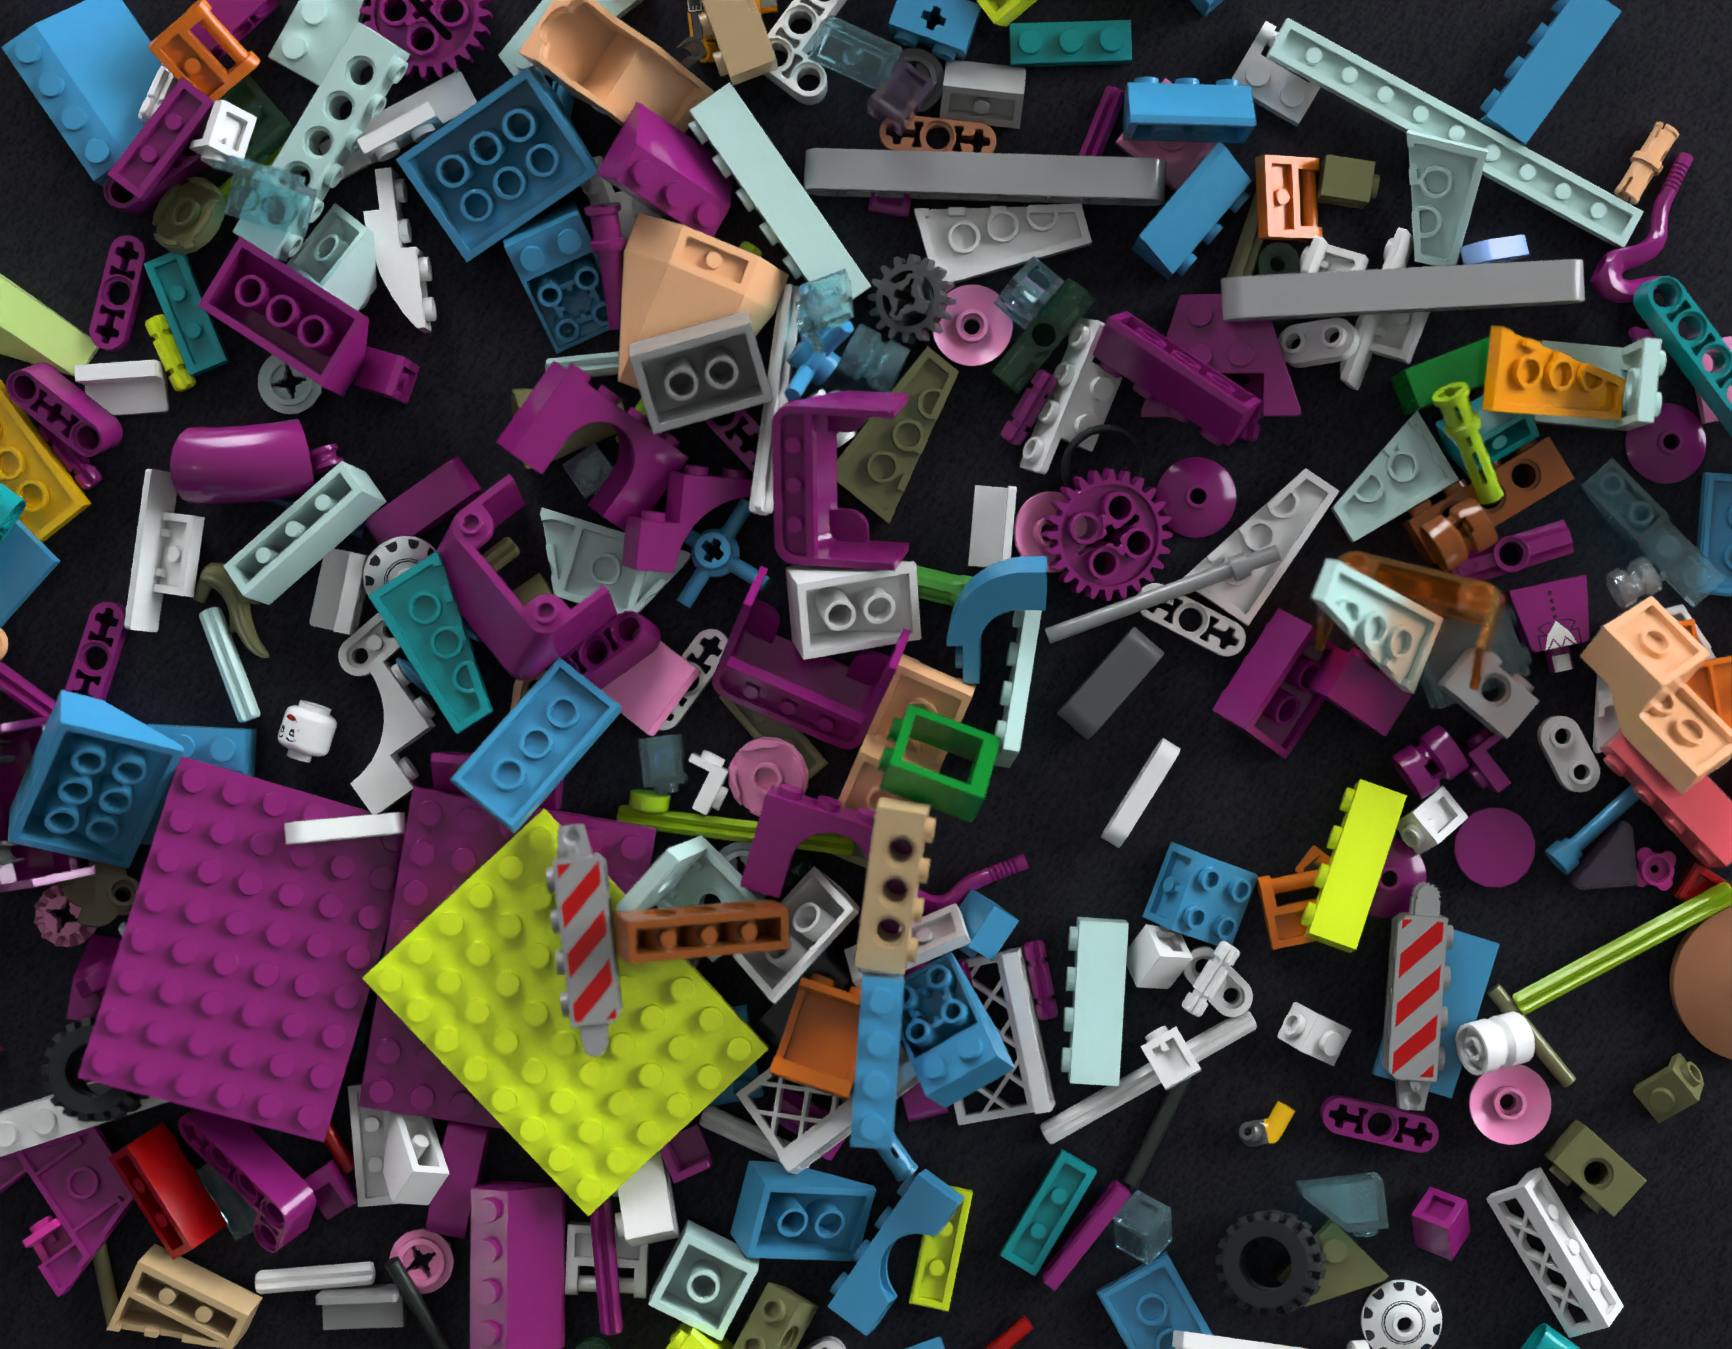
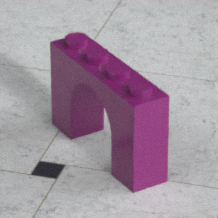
M553 361L499 437L497 443L543 474L562 445L574 431L589 423H611L619 440L618 459L613 470L588 506L625 532L626 517H641V510L652 511L668 488L669 472L680 471L689 457L676 449L681 442L668 432L663 431L653 434L652 430L647 428L650 424L649 419L638 410L631 407L628 412H625L617 406L622 399L603 385L596 391L587 383L591 376L579 367L570 363L566 369Z
M779 784V787L772 785L764 800L740 887L779 898L785 888L796 848L805 839L819 833H837L850 838L861 847L869 862L876 811L866 808H858L857 811L841 807L842 802L832 797L819 796L818 799L802 795L803 790L793 785ZM898 838L891 842L893 849L897 853L909 854L913 851L911 843L906 839ZM899 879L886 881L887 888L892 893L902 894L907 891L905 883ZM862 910L858 920L859 924L861 923ZM884 919L880 922L886 932L898 933L900 924L897 921Z

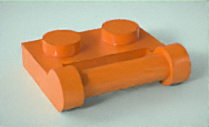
M197 0L180 18L148 44V49L178 81L183 77L211 100L217 101L254 70L261 60L252 50L247 52L211 13L212 7L206 0ZM199 22L236 64L227 70L190 29Z
M1279 155L1256 157L1258 239L1312 243L1315 235L1323 237L1322 227H1318L1316 173L1320 172L1319 158ZM1299 174H1300V191H1299ZM1300 194H1301V215H1300Z
M1318 869L1276 878H1270L1269 875L1257 877V886L1263 906L1271 949L1274 950L1315 941L1304 937L1307 926L1301 925V920L1307 903L1309 901L1315 903L1317 898L1277 906L1275 894L1314 887Z

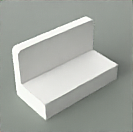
M141 360L74 365L75 382L84 384L86 394L113 416L162 413L169 410L167 373L160 361Z
M975 485L968 566L986 568L994 563L1011 558L1017 487L1008 486V488Z
M332 549L323 557L309 621L311 626L353 635L359 629L366 597V590L363 585V569L369 556Z

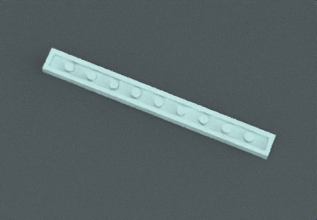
M1290 18L1284 21L1266 55L1268 59L1406 134L1408 130L1489 149L1482 175L1618 249L1626 246L1644 212Z

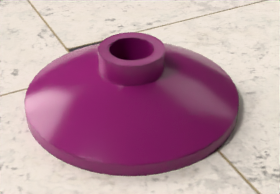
M1662 403L1660 414L1658 417H1654V423L1626 431L1624 449L1629 464L1638 475L1653 483L1671 484L1688 478L1698 469L1704 459L1707 442L1701 422L1691 411L1677 404ZM1666 435L1673 436L1676 441V445L1672 450L1664 446L1663 440Z
M1202 457L1180 460L1170 466L1158 482L1155 500H1162L1166 503L1158 513L1159 515L1171 517V520L1166 525L1177 534L1191 538L1212 535L1222 529L1233 515L1236 506L1234 482L1229 473L1215 461ZM1200 489L1204 492L1205 499L1202 504H1195L1191 501L1190 494L1192 490Z
M1393 838L1368 912V914L1376 917L1389 918L1395 917L1399 912H1408L1409 901L1412 896L1410 893L1412 892L1411 888L1414 887V884H1418V882L1422 883L1424 881L1426 883V869L1421 856L1400 839ZM1386 871H1392L1395 874V881L1390 886H1385L1382 883V875Z

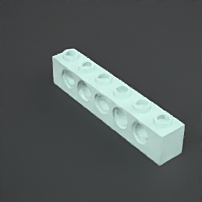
M357 22L232 232L278 260L287 261L289 257H293L302 246V234L308 224L314 222L320 216L324 208V202L322 201L329 189L337 186L345 173L343 166L350 154L360 149L357 139L366 135L364 131L371 119L377 118L385 108L387 103L385 96L393 83H398L405 75L408 68L406 61L411 54L373 29ZM367 66H372L373 77L371 81L362 85L360 81L361 72ZM350 100L352 112L347 119L341 120L339 115L340 107L344 102ZM329 135L331 147L326 154L321 155L319 143L323 137ZM308 170L310 182L305 189L301 190L298 186V178L303 171ZM283 205H287L289 217L285 223L280 225L277 218L278 211Z

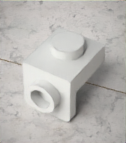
M1315 235L1311 245L1306 246L1302 252L1299 264L1300 273L1366 270L1369 259L1366 255L1329 245L1323 237Z
M704 749L701 755L692 753L688 761L709 771L692 809L708 815L711 808L719 811L729 789L724 787L723 784L729 770L723 767L725 759Z
M1294 1002L1283 1021L1278 1038L1297 1050L1334 1066L1352 1030L1312 1011L1302 1004Z

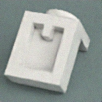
M225 100L214 101L203 138L191 140L189 149L202 155L201 161L213 167L224 168L228 164L243 163L257 117Z
M1441 786L1411 812L1402 816L1396 829L1400 832L1403 841L1413 848L1417 854H1421L1442 842L1469 817L1446 788Z
M1162 1026L1145 1037L1147 1043L1142 1045L1141 1048L1166 1091L1202 1071L1176 1026L1170 1030L1166 1026Z

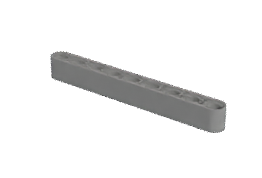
M812 148L805 151L803 188L807 194L816 196L871 198V192H875V196H879V198L903 199L904 193L910 194L909 198L1158 206L1165 203L1167 162L1157 158Z
M1581 259L1257 275L1221 279L1224 322L1547 306L1585 302L1583 260Z

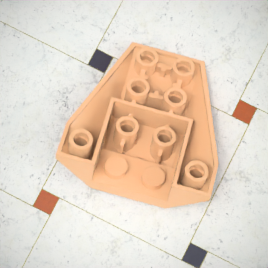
M638 213L623 251L618 382L640 390L629 356V344L747 310L756 336L775 313L789 275L757 255L685 225Z

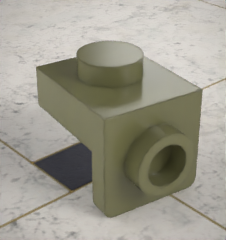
M1677 1053L1671 1057L1668 1067L1636 1084L1633 1093L1655 1120L1661 1123L1699 1101L1704 1086L1703 1076L1694 1063L1687 1062L1680 1053Z

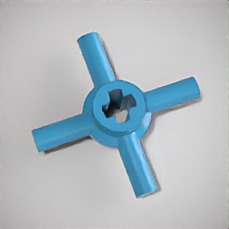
M829 319L818 338H815L811 333H807L793 349L786 362L794 367L791 382L785 390V397L789 401L799 400L810 381L818 387L821 386L835 370L841 358L833 351L854 329L849 320L841 319L838 321L836 319Z
M741 498L722 529H709L701 534L693 529L690 530L683 543L692 548L691 557L696 570L678 596L677 601L691 608L710 577H722L730 572L752 585L758 570L740 559V548L735 539L751 513L749 510L750 502ZM720 545L719 549L724 553L723 557L720 560L713 558L711 562L712 557L708 554V550L712 546L718 549ZM765 575L760 591H764L771 579L769 576Z

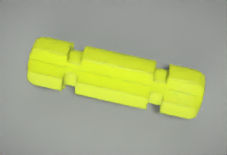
M156 315L146 320L145 326L150 337L155 338L153 344L164 369L171 374L168 378L173 389L183 392L194 387L196 380L188 373L174 336L170 333L171 329L165 315Z

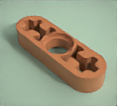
M904 114L890 115L880 126V142L886 150L956 152L953 151L956 143L955 130H963L961 139L972 140L975 133L983 134V140L989 142V146H983L981 153H994L996 135L991 127L983 123ZM895 124L903 125V132L915 134V125L923 126L920 131L921 147H913L915 138L903 137L901 144H894L892 136L886 135L887 131H893ZM942 128L947 131L950 141L943 149H933L927 144L926 135L931 129ZM960 143L961 152L975 153L973 152V145Z

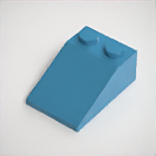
M749 1161L730 1234L746 1258L854 1261L852 1257L862 1244L876 1188L873 1185L805 1168L797 1175L791 1174L786 1171L781 1162Z

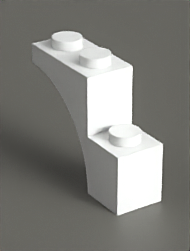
M381 661L369 670L376 681L383 702V733L372 761L361 775L350 783L372 815L383 814L411 794L414 786L420 787L415 780L419 776L416 768L407 757L400 759L398 753L436 727L431 719L435 713L429 703L422 696L418 698L414 696L407 686L412 681L406 677L397 663L392 665L390 661Z

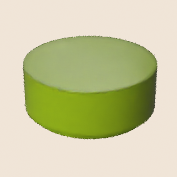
M643 789L630 791L629 806L631 809L648 813H665L669 810L670 795L667 793Z

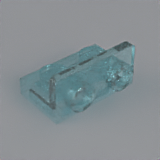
M846 269L800 285V301L795 302L799 318L796 319V324L803 342L811 341L815 353L824 351L823 327L829 329L836 328L844 324L848 318L854 316L852 286Z

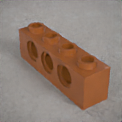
M1550 437L1539 441L1533 439L1514 450L1516 455L1502 462L1499 459L1492 463L1498 483L1504 493L1502 498L1494 502L1489 509L1483 508L1494 527L1575 479ZM1516 466L1523 467L1528 473V483L1524 488L1518 487L1512 480V471ZM1464 478L1443 489L1442 491L1446 497L1432 505L1431 501L1427 499L1410 509L1408 513L1411 518L1402 523L1426 565L1434 564L1436 561L1428 551L1420 535L1419 527L1438 515H1442L1446 508H1452L1468 497H1472L1477 501V494L1472 482L1467 484ZM1459 527L1458 531L1460 532L1463 539H1465L1466 536Z
M773 899L614 912V953L628 964L789 949V908Z

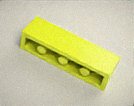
M1361 779L1354 785L1353 789L1346 788L1339 810L1345 812L1341 827L1333 826L1326 848L1333 850L1328 865L1321 863L1314 881V886L1320 888L1316 902L1309 901L1307 903L1301 920V925L1307 926L1304 937L1349 953L1357 949L1407 795Z

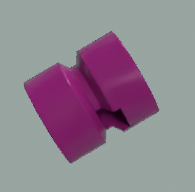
M1436 725L1420 736L1417 747L1409 744L1391 756L1395 769L1409 789L1420 800H1423L1439 789L1442 778L1452 780L1469 768L1467 760L1457 744L1440 725ZM1429 762L1430 766L1425 768L1424 765Z

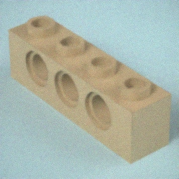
M881 797L876 806L854 967L904 975L908 962H916L919 938L912 937L914 922L921 923L925 901L924 898L917 897L919 882L927 883L930 859L923 858L925 842H933L936 818L929 817L930 804ZM898 838L906 839L911 843L913 851L909 854L897 853L893 849L891 842ZM899 879L905 883L907 891L902 894L892 893L887 888L886 881ZM884 919H893L900 924L902 930L895 934L888 933L882 928L880 922Z

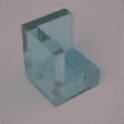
M1137 1190L1114 1216L1117 1248L1149 1266L1172 1241L1171 1208Z

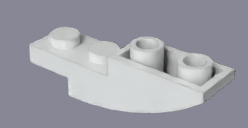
M391 167L375 169L379 210L363 211L365 226L374 233L376 265L391 296L406 317L421 332L431 333V321H436L437 319L435 301L433 297H428L426 281H432L431 262L429 257H424L423 252L416 246L406 247V243L412 242V232L409 219H403L402 203H407L408 200L404 178L399 179V175Z

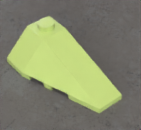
M0 273V354L31 364L46 363L58 372L75 377L74 365L89 364L99 350V347L84 332Z

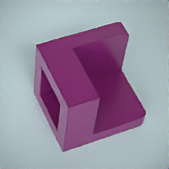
M699 1122L683 1128L659 1150L673 1183L710 1168L715 1159Z
M334 1158L303 1178L314 1192L316 1205L326 1219H331L345 1208H349L357 1202V1189L347 1174L344 1175Z
M1430 1186L1411 1214L1415 1245L1452 1261L1470 1234L1467 1200Z

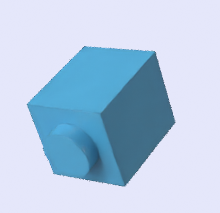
M971 889L959 906L971 943L958 949L972 958H975L977 953L993 961L1019 920L997 903Z

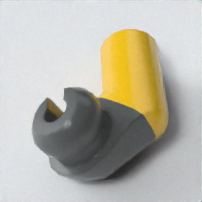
M1277 1101L1268 1118L1246 1121L1240 1126L1238 1131L1240 1139L1245 1145L1250 1147L1276 1143L1289 1124L1295 1110Z

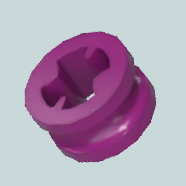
M329 444L309 452L313 476L331 471L337 464L343 461V458H339L336 455L337 450H339L337 444Z

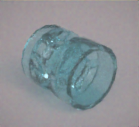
M861 323L851 337L837 366V370L855 380L865 377L868 387L877 392L889 393L898 379L911 350L892 339L886 343L882 342L881 333Z

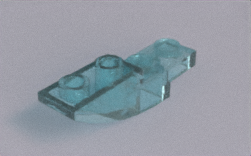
M1613 458L1581 485V488L1599 512L1643 563L1662 582L1666 580L1693 608L1726 580V577L1668 520L1670 515Z

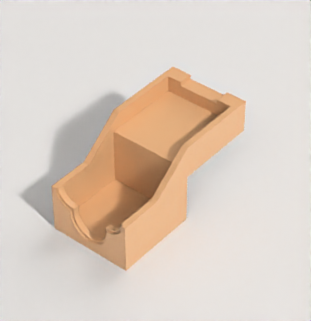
M553 0L518 52L576 99L599 108L620 126L624 125L635 103L638 102L685 133L689 128L688 124L693 121L690 116V110L715 93L660 46L615 17L596 0Z
M1650 596L1603 626L1580 657L1609 685L1622 735L1682 795L1732 758V729L1686 685V682L1711 654L1666 609Z
M902 654L897 670L873 718L838 799L842 802L841 807L857 811L858 808L876 811V806L881 797L911 801L879 789L884 772L878 771L877 767L884 748H892L893 742L886 739L894 717L902 719L908 704L961 723L976 685L963 684V679L954 678L920 663L917 659ZM908 738L902 760L939 773L947 751Z

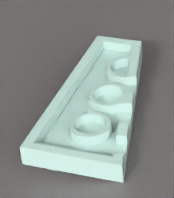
M1039 610L1014 611L1012 627L1018 628L1016 642H1010L1007 653L1006 666H1011L1009 681L1003 682L1000 705H1004L1002 720L997 721L994 734L1001 738L994 762L995 766L1010 768L1020 752L1042 613Z

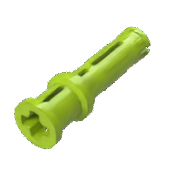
M1456 382L1446 385L1432 395L1434 405L1440 407L1446 422L1444 425L1445 434L1455 440L1464 466L1476 491L1478 502L1483 505L1494 503L1502 498L1504 493L1498 483L1490 457L1479 433L1482 420L1478 413H1474L1468 399L1470 393L1468 384ZM1455 406H1458L1459 413L1455 412ZM1476 452L1481 468L1483 470V474L1481 475L1478 471V468L1472 455V453Z

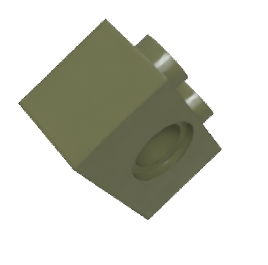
M1577 1119L1544 1154L1553 1163L1548 1170L1567 1187L1572 1181L1583 1190L1579 1198L1597 1214L1604 1209L1615 1217L1647 1181L1594 1132ZM1598 1161L1600 1164L1599 1174L1594 1179L1585 1180L1584 1170L1586 1166L1591 1162Z
M768 1282L732 1349H796L819 1306L786 1286Z

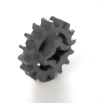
M909 254L906 262L905 259L897 256L894 258L895 268L892 269L882 265L880 269L884 278L882 280L872 279L871 281L878 290L877 293L869 294L867 299L876 302L877 307L873 308L869 314L872 317L881 318L876 328L884 332L889 331L888 338L899 341L902 338L904 343L914 344L917 337L920 341L928 342L930 341V330L939 334L943 332L939 324L941 319H952L950 313L946 312V307L956 304V299L947 297V292L955 287L954 283L942 281L947 271L939 266L934 268L935 261L925 257L921 261L920 256ZM906 276L905 280L898 282L902 277ZM910 295L915 298L913 304L908 301ZM927 316L923 321L916 324L918 319Z

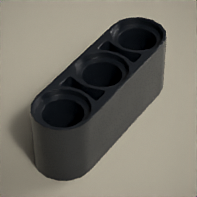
M832 943L829 944L777 1003H772L751 1027L776 1052L778 1051L801 977L810 979L812 973L834 980L833 987L843 990L852 980L846 956Z

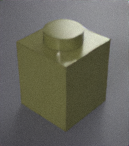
M1326 155L1320 164L1317 202L1363 209L1369 203L1370 198L1375 199L1378 193L1380 175L1374 174L1376 162Z

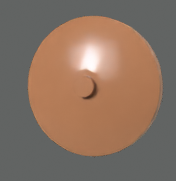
M1732 905L1693 925L1686 932L1673 956L1669 982L1673 1006L1684 1027L1703 1046L1720 1056L1732 1059Z

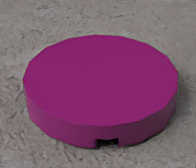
M1486 807L1468 814L1469 818L1457 827L1452 842L1454 860L1457 868L1467 879L1484 887L1501 888L1517 882L1528 872L1535 857V840L1530 826L1520 815L1501 807Z

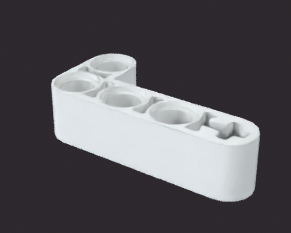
M793 0L768 33L773 51L784 52L788 59L778 69L764 75L805 105L819 103L824 99L828 88L824 68L808 56L807 53L847 0H830L827 2L820 0ZM805 18L812 23V26L807 33L796 34L790 29L791 23L796 19ZM807 74L817 76L820 79L819 86L813 91L802 90L798 86V82L803 76Z

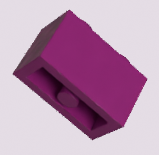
M1334 646L1308 688L1366 728L1386 736L1412 695L1401 691L1381 669L1378 672L1370 665L1373 661L1365 653L1354 647L1349 652H1346Z

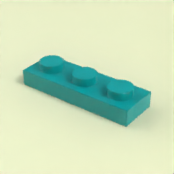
M1131 20L1010 23V66L1042 67L1131 64Z
M170 252L144 263L189 375L196 377L231 362L212 315L198 306L203 293L187 255Z
M1061 1148L1001 1249L1000 1256L1036 1276L1095 1177L1097 1170Z

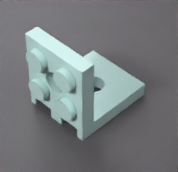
M1643 338L1623 348L1539 341L1546 348L1570 355L1572 359L1582 363H1589L1624 378L1626 381L1621 420L1533 414L1535 423L1630 431L1654 423V417L1659 416L1662 406V394L1657 392L1658 375L1661 376L1663 374L1666 364V353L1661 350L1662 339Z
M700 835L667 849L615 908L622 912L645 910L654 906L669 908L704 905V899L707 894L716 895L721 903L764 900L765 898L759 892L740 887L742 875ZM722 955L707 956V957H708L712 962H715V961H717Z

